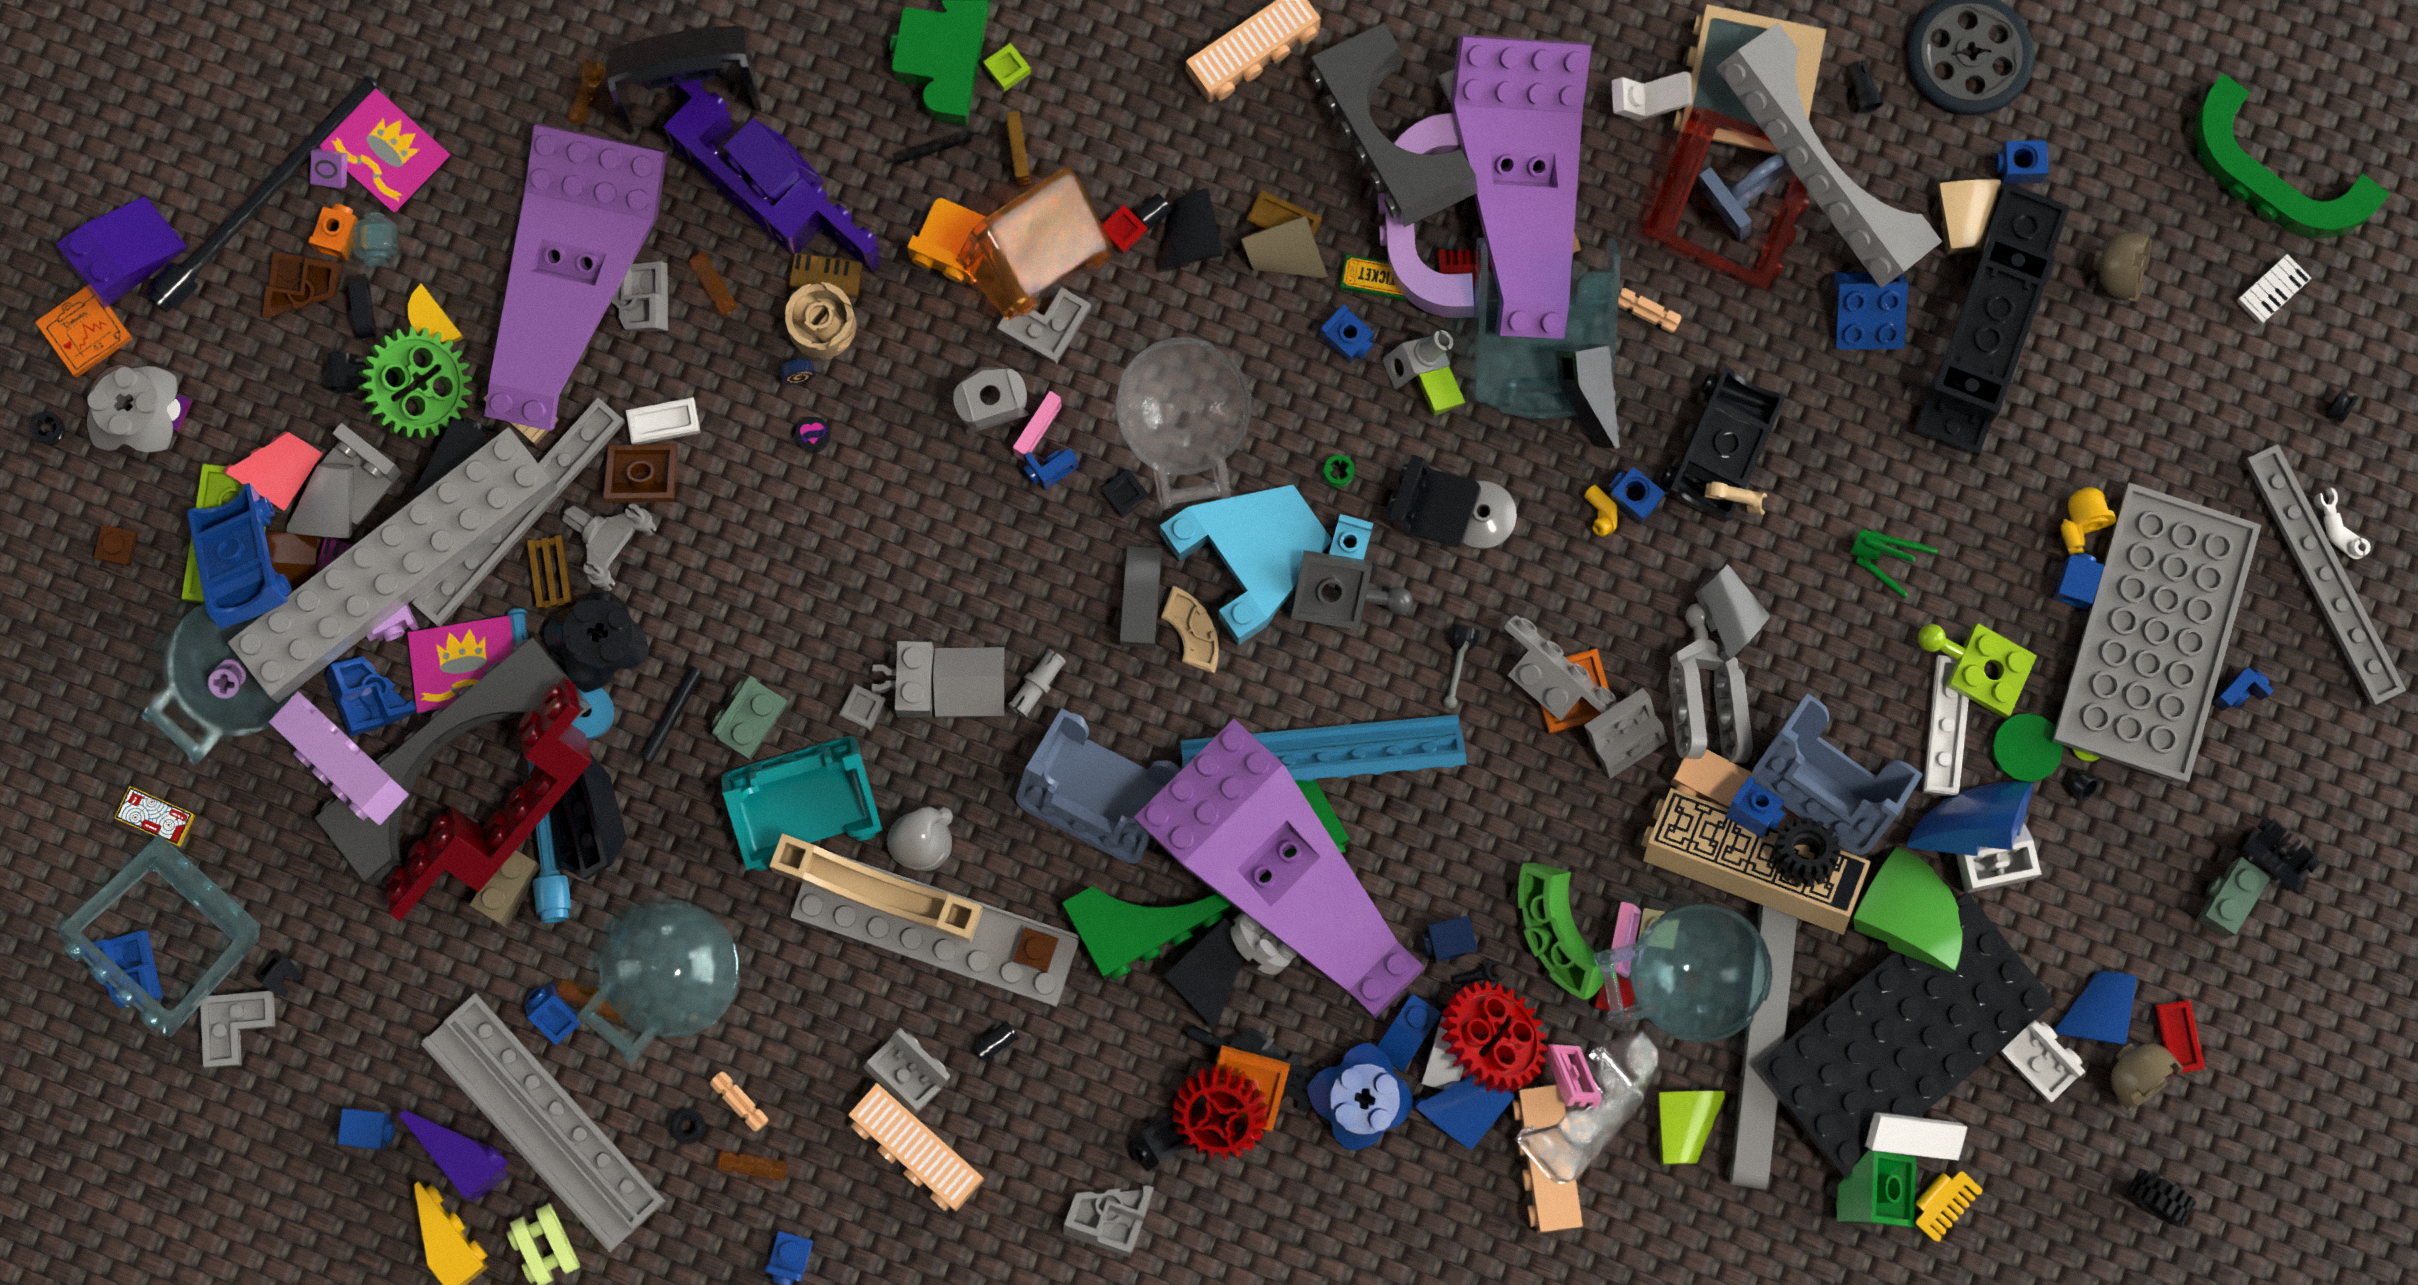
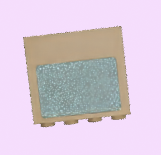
M1707 4L1703 15L1697 14L1692 34L1698 35L1696 47L1690 46L1686 66L1692 67V104L1684 107L1683 111L1677 110L1673 130L1679 131L1677 142L1683 143L1687 135L1778 154V150L1716 67L1741 47L1776 23H1779L1798 48L1796 60L1797 86L1803 108L1809 120L1827 29Z

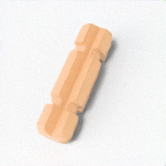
M1623 288L1615 301L1617 307L1625 311L1630 309L1632 310L1631 314L1654 325L1659 323L1662 329L1670 333L1676 330L1681 320L1679 314L1671 310L1666 312L1664 311L1665 307L1641 295L1638 298L1635 296V292L1627 288Z
M721 1071L711 1080L710 1085L718 1094H723L722 1098L741 1118L746 1119L745 1123L753 1131H759L768 1122V1118L760 1109H755L756 1105L737 1085L732 1084L733 1080L725 1072Z

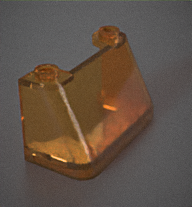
M1068 166L979 222L969 233L956 261L1005 318L1010 321L1019 314L1025 317L1031 313L1038 305L1036 299L1041 291L1082 264H1085L1088 268L1093 265L1096 268L1104 265L1112 256L1110 251L1113 244L1081 181Z

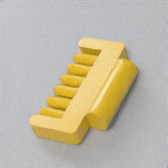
M1963 1171L1957 1172L1952 1179L1942 1172L1914 1203L1922 1212L1915 1220V1225L1934 1242H1939L1941 1240L1940 1234L1944 1235L1946 1233V1229L1935 1220L1936 1218L1947 1228L1952 1227V1222L1941 1212L1952 1221L1958 1220V1216L1947 1205L1959 1215L1964 1213V1210L1953 1198L1964 1208H1968L1969 1202L1959 1192L1971 1202L1975 1200L1973 1194L1980 1195L1982 1193V1188Z

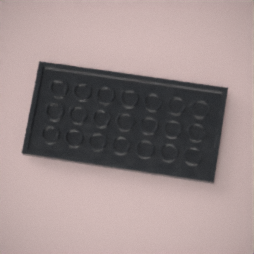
M1968 892L1955 900L1959 908L1958 914L1963 934L1961 955L1955 973L1893 951L1753 1066L1841 1179H1845L1852 1174L1853 1167L1868 1150H1871L1865 1144L1874 1112L1919 1118L2014 1039L2030 1022L2038 1019L2056 1004L2054 999Z

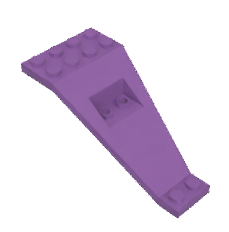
M1235 719L1134 816L1135 821L1184 868L1347 992L1374 1018L1424 970L1423 965L1396 940L1284 764ZM1288 849L1297 850L1296 855L1292 858L1284 856ZM1263 874H1271L1270 881L1266 883L1260 881V877Z

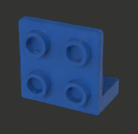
M1833 272V287L1838 295L1836 348L1839 350L1903 349L1905 346L1908 282L1903 273L1880 288L1869 272Z

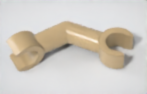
M1713 481L1712 484H1706L1705 497L1746 503L1748 513L1761 515L1765 513L1762 510V499L1767 498L1765 492L1731 487L1727 484Z

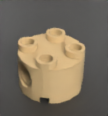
M820 282V284L814 285L810 283L793 293L786 305L785 322L791 340L800 352L812 358L829 360L849 347L855 336L857 322L850 299L840 288L830 283Z

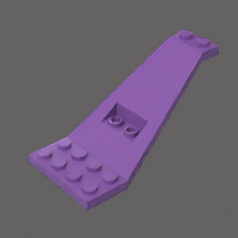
M1461 34L1458 37L1450 103L1463 154L1476 174L1478 193L1474 194V199L1500 298L1495 333L1499 336L1565 338L1570 298L1582 114L1592 47L1588 43ZM1508 158L1509 165L1505 169H1501V162ZM1540 160L1541 167L1533 171V164Z
M540 123L534 125L525 192L489 380L484 416L548 431L554 429L559 395L658 218L668 151ZM553 250H557L559 252V261L553 259ZM585 257H589L592 260L593 265L591 268L586 267L584 263Z

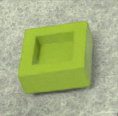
M1011 43L983 62L984 68L1003 92L1031 74V68Z

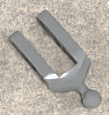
M1695 603L1689 606L1685 615L1687 624L1694 629L1695 642L1670 657L1671 669L1668 682L1676 750L1679 757L1698 760L1705 754L1707 733L1698 669L1714 670V694L1722 756L1729 760V763L1746 764L1752 755L1753 742L1744 673L1739 669L1736 657L1727 662L1723 661L1719 653L1725 649L1714 641L1709 640L1706 614L1699 603Z

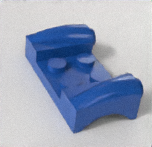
M248 483L243 485L237 497L225 505L210 509L192 508L187 511L207 615L220 629L258 617L288 602L287 594L291 593L290 584L284 574L278 575L272 568L264 527L271 525V517L275 516L274 508L267 497L262 498L255 488Z

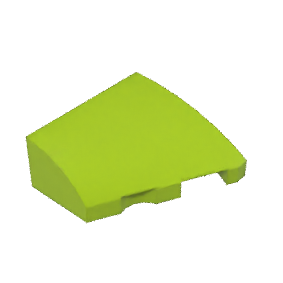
M1724 1091L1657 1093L1660 1125L1658 1130L1660 1165L1697 1164L1725 1098Z

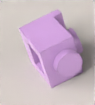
M407 604L366 636L369 641L377 638L379 641L385 639L388 642L401 637L405 633L404 629L408 627L412 631H417L420 627Z

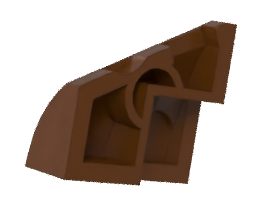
M277 251L273 252L269 286H266L262 317L270 318L336 297L344 262Z

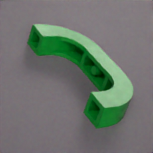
M2222 73L2206 94L2198 109L2195 121V140L2198 152L2206 168L2220 183L2229 189V193L2235 199L2241 202H2248L2257 209L2258 215L2266 221H2274L2294 234L2317 239L2338 237L2357 229L2383 204L2390 193L2363 173L2354 181L2342 197L2333 201H2316L2304 196L2247 155L2235 140L2233 120L2237 110L2249 96L2250 92Z

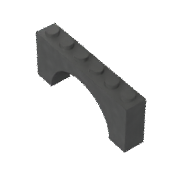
M1385 22L1311 56L1314 68L1310 72L1311 79L1316 89H1323L1327 95L1324 98L1332 115L1338 114L1341 122H1339V125L1346 140L1352 139L1357 146L1354 148L1360 164L1362 166L1368 165L1371 170L1369 176L1377 192L1381 190L1386 196L1384 202L1392 218L1398 216L1403 227H1406L1478 193L1476 174L1461 149L1439 155L1413 153L1389 141L1374 124L1370 116V106L1374 93L1380 83L1390 73L1402 66L1400 48Z

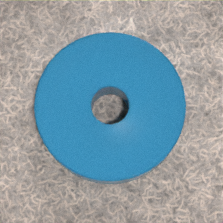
M602 688L588 693H583L579 690L590 703L592 712L588 717L579 716L571 724L584 732L587 740H593L605 734L614 720L613 702Z

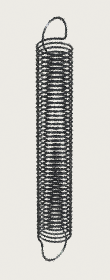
M966 133L965 138L963 135L962 139L960 134L958 138L957 136L955 138L954 135L953 140L951 137L949 142V139L947 141L946 138L945 143L943 140L939 146L937 141L935 145L934 143L932 145L931 142L930 147L929 144L927 148L926 146L924 148L923 145L922 150L920 147L919 152L917 149L916 153L914 148L912 152L911 150L909 152L908 149L907 154L905 151L904 155L901 150L900 154L899 152L898 154L897 152L895 153L894 163L897 166L906 161L910 162L911 159L913 161L916 158L920 159L921 156L922 158L926 155L928 156L929 153L933 155L934 152L938 153L947 148L951 149L952 146L954 148L957 145L959 146L960 143L964 145L965 142H972V139H970L972 134L967 136Z

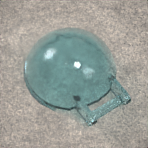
M203 604L188 613L176 625L168 639L163 658V678L166 686L143 712L141 717L147 723L152 721L189 755L187 760L192 765L197 764L221 736H250L272 727L269 721L296 694L297 689L281 702L277 703L227 643L262 615L220 629L207 615L206 605ZM227 658H234L239 660L246 668V680L240 685L239 691L233 697L227 699L216 697L208 687L209 676L219 663ZM223 674V675L227 676V682L232 683L231 681L228 680V675ZM170 699L187 720L198 728L208 731L198 744L161 711Z
M659 900L644 904L621 919L606 939L599 961L601 988L580 1011L575 1020L581 1025L588 1024L624 1054L623 1060L631 1065L656 1036L663 1038L688 1037L710 1027L724 1014L734 998L740 978L736 944L728 929L719 919L698 905L681 900ZM606 1000L623 1021L644 1032L634 1044L596 1013Z
M1708 903L1685 904L1668 910L1645 929L1636 944L1594 954L1595 964L1601 968L1610 1012L1607 1013L1609 1024H1620L1649 1017L1656 1026L1672 1034V1038L1695 1043L1719 1041L1735 1035L1754 1020L1753 1016L1763 1001H1767L1773 977L1772 962L1768 948L1756 928L1739 913L1720 905ZM1631 960V982L1639 1005L1624 1008L1614 963Z

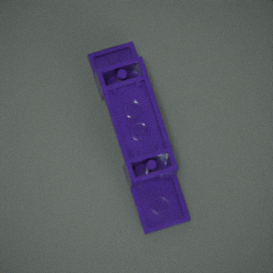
M701 80L671 85L675 96L685 104L663 126L671 147L794 257L795 253H800L823 229L853 257L862 262L863 266L871 273L881 265L880 249L875 244L878 241L877 238L864 226L858 229L850 221L853 217L840 204L834 207L825 199L828 196L827 193L814 181L808 184L801 177L774 206H772L774 201L770 196L767 195L765 198L760 196L747 183L749 178L744 173H740L734 167L729 168L724 163V156L717 149L733 131L730 122L732 116L726 110L728 107L727 103L715 92L709 95L701 87L703 85Z

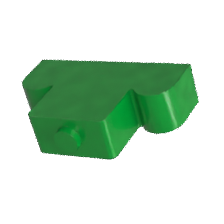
M942 0L944 13L911 7L903 9L899 32H893L890 43V53H894L892 63L894 79L897 82L926 86L923 92L925 110L933 120L967 126L991 0Z

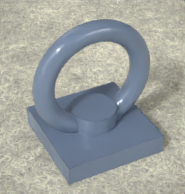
M1778 153L1759 164L1736 184L1731 181L1727 185H1724L1713 169L1709 167L1699 175V189L1739 242H1741L1751 234L1752 220L1744 211L1750 206L1749 201L1775 183L1790 166L1783 156Z

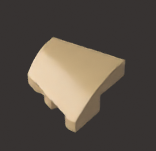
M1982 179L1939 183L1937 189L1943 217L1941 228L1946 256L1980 251L2001 188V180Z

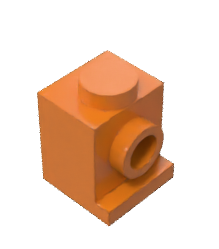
M336 203L333 204L332 209L323 206L313 236H310L308 242L315 252L348 261L361 224L357 217L352 215L353 210L351 208ZM333 222L339 224V228L336 231H330Z

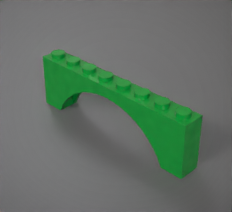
M1315 779L1312 781L1296 780L1295 783L1340 853L1343 854L1346 852L1344 846L1348 844L1349 837ZM1288 849L1284 856L1292 858L1296 855L1297 850ZM1265 873L1260 877V881L1266 883L1270 881L1272 875ZM1094 886L1062 903L1065 912L1102 978L1105 980L1111 977L1113 981L1130 973L1132 970L1129 966L1142 959L1143 963L1146 964L1162 955L1160 949L1171 942L1176 947L1193 937L1191 931L1203 925L1206 930L1217 925L1223 920L1222 914L1232 908L1235 909L1236 913L1240 911L1218 893L1191 904L1159 908L1139 906L1118 900L1103 893Z

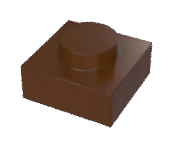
M102 525L93 558L97 561L131 567L139 534L136 531Z
M1025 927L1014 962L1048 973L1059 938Z

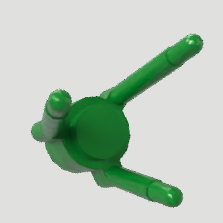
M1862 528L1851 550V554L1858 556L1856 564L1868 569L1901 597H1908V593L1871 563L1870 560L1878 561L1881 553L1884 552L1909 562L1915 561L1913 555L1885 545L1886 543L1934 555L1938 553V549L1884 535L1872 529L1868 531Z

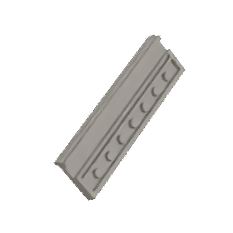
M841 855L838 856L883 874L981 905L983 913L972 943L960 941L803 883L801 885L790 916L791 919L1056 1008L1080 942V936ZM1025 927L1059 938L1048 973L1014 962Z
M474 993L429 1037L427 1036L421 1043L426 1051L609 1253L666 1202L477 993Z

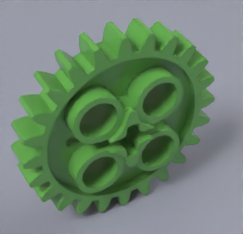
M414 327L406 328L405 336L400 329L392 332L393 340L387 335L380 338L383 347L376 344L370 347L375 357L367 356L363 358V362L370 369L359 372L360 376L368 379V383L358 386L360 390L369 392V396L365 397L362 403H373L374 407L368 415L380 414L382 416L378 423L379 427L391 423L390 434L392 435L396 434L401 428L403 429L404 439L410 438L413 431H415L418 440L423 439L426 436V429L431 437L439 435L438 426L444 431L447 430L450 425L448 419L453 420L454 417L459 420L461 419L456 409L463 410L468 407L461 400V397L472 394V391L463 388L464 383L472 380V377L462 375V371L469 364L458 363L457 359L463 352L461 350L454 353L450 351L453 344L452 340L446 341L443 344L440 343V332L434 333L429 338L428 328L426 327L420 329L418 336ZM415 351H420L425 356L426 363L423 368L418 367L413 361ZM435 365H439L440 370L417 385L418 388L406 392L395 402L391 400L392 395L411 384L414 378L424 375ZM387 370H392L397 374L398 384L396 387H392L387 383L385 379ZM435 379L441 380L445 385L446 391L443 397L437 395L433 390ZM408 398L413 399L418 405L416 416L409 414L406 410L405 403Z

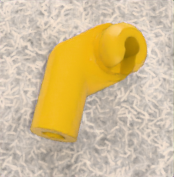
M1593 485L1587 490L1584 498L1598 510L1597 519L1592 526L1593 531L1598 536L1603 537L1612 534L1617 528V505L1597 485Z

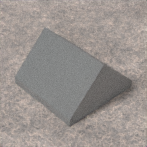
M1004 647L935 648L933 668L935 718L1005 717Z

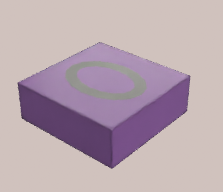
M318 148L311 150L310 184L335 188L347 187L348 153Z

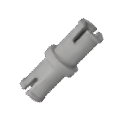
M1051 649L1046 651V654L1034 671L1026 674L1024 677L1026 682L1008 704L1015 713L1018 714L1020 711V716L1027 718L1028 713L1041 695L1048 693L1050 690L1049 684L1066 663V660L1058 653L1053 655L1055 652Z

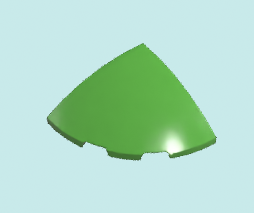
M1896 847L1880 868L1854 916L1855 931L1887 942L1888 949L1952 973L1956 971L1962 950L1963 934L1958 914L1959 908L1949 887L1934 872L1931 866L1912 853Z

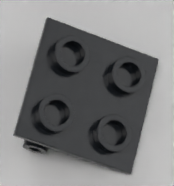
M2265 816L2257 825L2260 830L2255 826L2252 828L2243 849L2253 864L2260 868L2264 866L2274 875L2273 878L2280 887L2287 891L2292 890L2298 895L2302 890L2309 873L2308 871L2312 873L2321 862L2316 859L2318 855L2305 844L2290 857L2301 841L2297 839L2284 852L2281 848L2290 840L2293 834L2289 832L2276 845L2275 843L2287 832V829L2275 818L2270 820Z

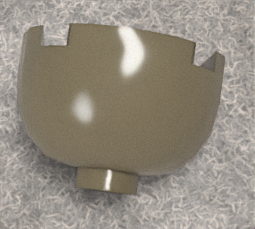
M2136 232L2120 233L2108 240L2103 251H2096L2093 270L2099 271L2100 284L2112 296L2134 302L2139 300L2144 283H2137V281H2142L2144 271H2147L2151 250L2150 235Z
M2131 1043L2116 1054L2115 1057L2119 1062L2112 1069L2110 1080L2117 1098L2130 1111L2133 1104L2138 1107L2162 1090L2168 1084L2165 1077L2171 1073L2176 1077L2183 1070V1067L2162 1046L2146 1043L2135 1048Z

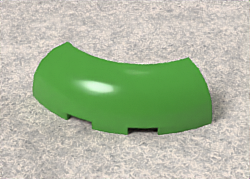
M1523 863L1519 876L1518 906L1523 911L1526 926L1524 934L1534 956H1539L1545 967L1551 972L1549 976L1571 994L1586 1000L1594 996L1603 985L1609 973L1607 971L1609 961L1598 955L1588 946L1575 926L1569 905L1571 872L1545 864Z

